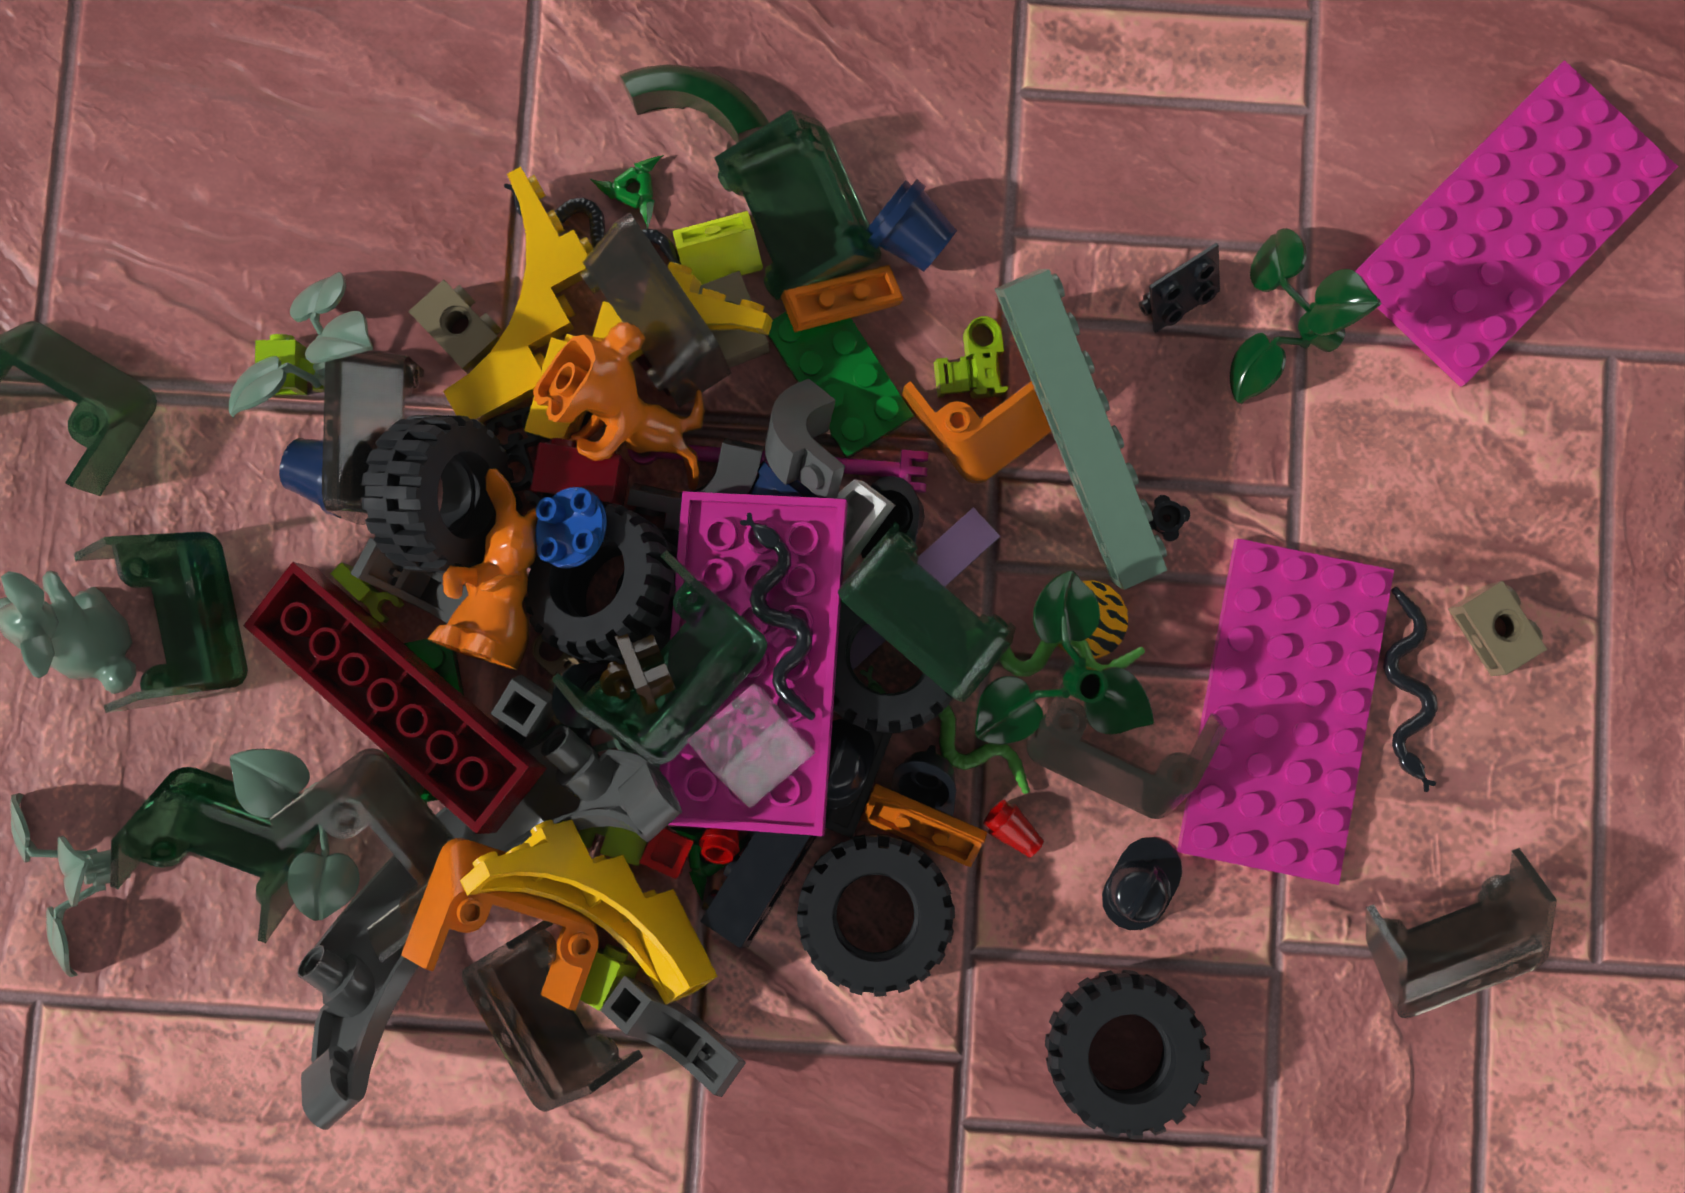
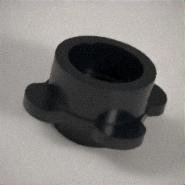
M1160 495L1154 500L1153 520L1149 524L1152 530L1163 535L1165 541L1172 542L1179 537L1178 530L1183 526L1184 522L1190 519V511L1187 507L1171 501L1167 495ZM1164 515L1170 516L1169 522L1163 520Z

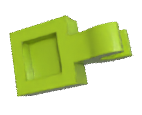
M341 562L330 574L359 602L364 603L376 620L387 623L389 618L382 613L381 609L383 603L391 601L393 605L401 608L404 605L402 599L388 592H379L373 585L351 574L353 566Z

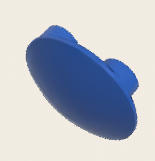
M571 487L556 493L551 498L545 497L538 503L536 507V516L538 518L536 542L538 546L537 553L540 559L556 567L569 569L584 564L595 555L605 536L607 518L601 500L593 492L581 487Z

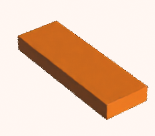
M890 264L785 290L781 295L794 332L898 306L904 300Z
M875 784L860 817V820L970 868L987 835V832L879 784Z

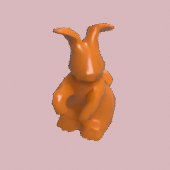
M619 322L610 329L605 338L588 335L573 336L557 353L533 390L534 401L537 402V405L548 406L546 411L548 421L572 423L577 416L587 410L593 414L590 420L581 430L572 433L569 440L576 442L578 453L594 461L610 459L619 445L624 442L626 448L638 453L663 452L676 454L683 457L689 489L694 491L698 485L700 471L697 452L685 443L682 435L684 432L702 428L705 412L702 392L699 389L696 391L691 415L686 418L671 413L660 405L644 403L637 394L634 369L629 361V356L631 353L641 349L646 337L639 327L634 324ZM604 424L607 425L601 439L595 442L588 440Z
M489 469L485 477L486 491L496 510V522L486 536L483 562L470 568L449 566L443 575V592L449 598L459 599L462 596L463 585L465 584L468 596L455 610L447 625H439L427 639L466 656L517 670L524 658L529 642V620L522 607V601L527 593L528 578L526 569L534 563L537 556L535 534L538 518L536 516V507L528 511L524 517L516 511V498L509 482L498 469Z

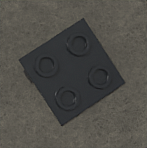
M1217 243L1149 285L1150 292L1143 295V300L1139 302V307L1146 316L1152 313L1153 331L1155 333L1166 326L1176 324L1182 319L1184 314L1198 305L1207 304L1220 292L1219 245Z

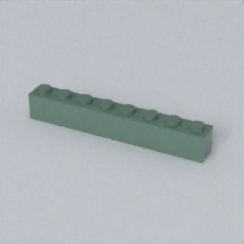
M1037 269L995 288L1112 583L1126 590L1167 571L1163 560L1167 556L1166 548L1158 535L1154 536L1149 522L1153 520L1152 512L1144 499H1139L1135 485L1139 484L1137 474L1129 462L1125 463L1120 449L1124 448L1123 438L1115 425L1111 426L1106 414L1110 410L1108 400L1101 388L1096 389L1091 374L1095 373L1094 364L1086 350L1081 351L1076 336L1080 335V329L1074 315L1071 312L1066 313L1061 300L1065 296V291L1059 277L1055 273L1051 274L1050 269Z

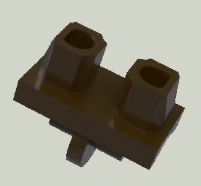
M628 634L616 635L615 639L625 664L613 661L607 665V669L599 680L602 691L608 696L625 700L630 697V692L635 688L647 715L659 711L654 699L676 690L665 663L644 672L642 670L664 661L653 634L632 643Z

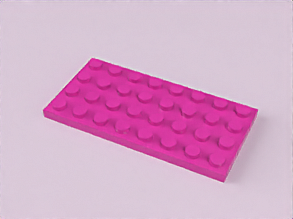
M1564 60L1355 272L1363 277L1371 291L1380 299L1382 304L1377 308L1461 387L1500 350L1679 166Z
M682 491L675 574L676 591L675 598L673 599L668 671L676 690L665 695L659 768L671 784L681 806L682 813L668 825L824 836L848 501L846 499ZM749 512L752 514L755 524L767 525L774 529L791 552L790 569L787 575L768 592L766 602L772 609L790 612L805 619L813 632L812 649L804 661L792 669L786 678L788 688L793 690L806 703V706L815 713L816 716L813 720L807 719V717L791 708L788 704H785L777 695L772 684L774 667L794 647L797 637L789 629L764 624L753 614L749 600L753 585L777 563L778 556L774 550H769L761 545L758 539L755 538L751 526H742L740 524L741 520H747V513Z
M1243 539L1234 540L1177 852L1339 885L1394 570Z

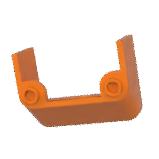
M911 381L904 385L902 398L911 412L959 474L971 483L979 484L988 481L1052 432L1032 381L983 418H980L970 405L959 401L948 403L935 413Z
M455 838L448 841L439 853L401 956L426 970L434 971L449 929L462 933H471L478 930L486 922L492 905L562 926L557 940V949L540 995L569 1010L576 1011L598 949L596 923L580 912L554 900L524 892L491 891L467 896L460 880L474 868L472 863L482 855L496 851L498 856L504 855L507 852L465 838Z

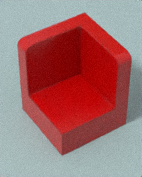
M666 826L648 842L639 863L677 880L684 870L683 866L695 841L668 829V826Z

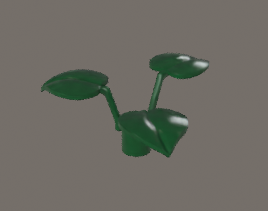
M1288 228L1280 229L1276 234L1271 235L1259 249L1251 264L1250 279L1254 287L1262 292L1273 291L1281 284L1282 288L1307 312L1298 322V330L1301 337L1277 336L1271 341L1264 333H1257L1248 338L1239 347L1230 367V387L1234 399L1241 405L1247 399L1269 389L1282 375L1285 369L1286 354L1280 345H1299L1307 349L1312 344L1324 352L1334 351L1343 342L1346 327L1359 321L1382 304L1380 299L1371 291L1363 277L1351 269H1340L1326 277L1317 287L1315 302L1309 304L1288 281L1289 278L1296 276L1303 270L1307 258V250L1303 239L1296 232Z
M1066 571L1051 580L1040 593L1033 610V625L1039 638L1050 644L1062 641L1064 649L1074 661V665L1064 674V687L1061 689L1036 690L1030 693L1027 683L1018 677L1003 676L995 679L986 686L979 699L975 734L978 739L992 744H1008L1028 738L1039 728L1044 716L1042 708L1034 700L1046 697H1063L1066 699L1073 696L1084 701V715L1088 724L1103 734H1120L1154 723L1147 694L1133 674L1119 667H1107L1101 672L1086 666V660L1080 657L1072 647L1071 640L1084 641L1089 638L1098 627L1100 620V608L1097 598L1090 588L1081 581L1076 572Z

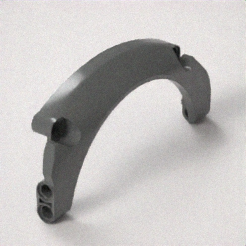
M560 726L549 735L525 748L547 769L497 833L476 834L447 807H444L385 863L344 909L315 947L305 955L298 967V977L322 992L323 1004H325L320 1009L314 1026L312 1064L301 1074L303 1110L314 1125L323 1130H328L365 1096L371 1067L385 1027L404 989L419 965L401 956L442 847L452 839L465 838L508 852L531 837L530 830L533 827L547 820H553L555 824L572 820L577 831L605 826L624 828L637 833L642 839L649 842L682 813L681 806L671 784L653 762L647 757L610 749L598 758L596 751L567 726Z

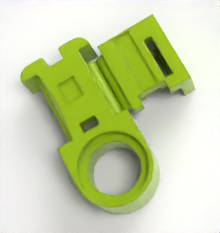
M980 316L972 320L964 331L965 356L960 357V362H948V358H937L933 363L937 398L944 397L945 394L969 392L970 388H976L970 392V396L974 399L1000 397L1008 390V386L1001 387L998 356L1004 352L1001 327L993 318ZM984 326L991 331L993 340L990 345L981 346L973 340L972 331L975 327ZM944 365L947 367L948 384L945 381Z

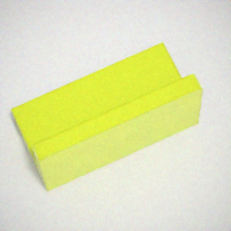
M748 211L672 231L681 265L691 268V275H694L701 282V285L740 271L741 275L763 269L754 228Z

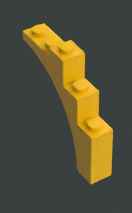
M521 166L507 173L520 205L526 233V268L519 300L509 325L491 352L469 374L443 391L456 416H468L470 419H476L481 423L534 396L533 390L539 381L545 356L542 352L534 354L533 351L549 343L551 337L557 339L574 329L569 318L575 316L572 307L564 294L559 297L556 294L597 272L592 261L597 259L598 256L588 238L585 237L579 240L574 229L559 237L558 234L565 231L554 209L546 213L539 200L546 196L535 175L527 178Z
M669 262L668 268L659 265L654 266L641 312L639 311L641 305L625 299L617 298L616 304L603 301L593 336L605 338L610 329L619 322H628L639 327L646 339L641 349L631 353L629 356V361L632 362L646 351L676 337L703 331L741 330L769 335L773 319L763 312L765 306L759 303L741 299L740 305L725 301L726 295L703 288L701 294H698L701 282L694 275H691L692 269L678 263ZM566 334L564 341L551 337L539 380L557 353L573 335ZM533 398L524 431L548 439L562 438L569 440L572 433L579 431L588 411H583L572 423L548 421V416L546 415L548 406L537 405Z
M547 820L536 825L530 830L531 837L524 843L509 850L506 854L498 856L497 852L493 851L477 858L472 863L474 868L460 880L467 896L491 891L524 892L554 900L580 912L605 929L629 951L649 976L665 1005L694 994L718 977L674 889L657 894L655 889L642 893L624 855L606 859L605 855H600L591 859L572 820L556 824L553 820Z

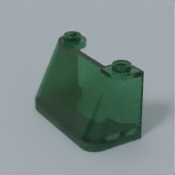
M789 110L714 157L720 170L718 171L720 183L728 192L733 191L735 194L745 198L773 262L766 266L764 284L768 292L776 300L782 301L781 295L785 290L845 276L881 259L880 247L878 246L875 249L867 242L871 237V234L866 231L870 224L834 142L825 126L819 120L794 110Z

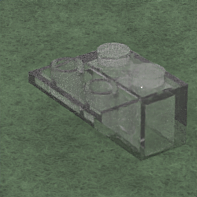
M752 684L687 740L710 770L749 808L753 807L816 753L766 691L755 684Z

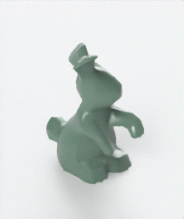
M52 570L47 571L42 577L43 590L37 583L23 574L7 572L1 576L7 597L0 599V631L5 638L21 649L23 661L34 677H43L48 673L49 668L52 667L70 679L84 680L97 678L101 681L104 688L112 694L126 691L133 685L136 677V665L125 657V654L133 644L128 622L112 606L103 592L95 587H90L85 591H80L73 597L61 581L58 572ZM44 591L48 593L52 604L44 601Z

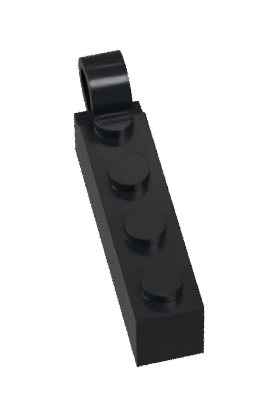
M826 809L825 823L834 809ZM748 831L745 840L749 842L741 856L736 854L733 860L726 866L723 874L727 878L720 890L714 889L706 898L702 906L705 914L700 922L740 949L749 947L817 836Z

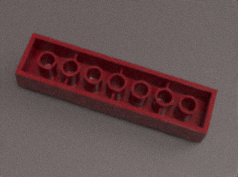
M292 562L243 625L476 834L497 833L547 769L317 568Z

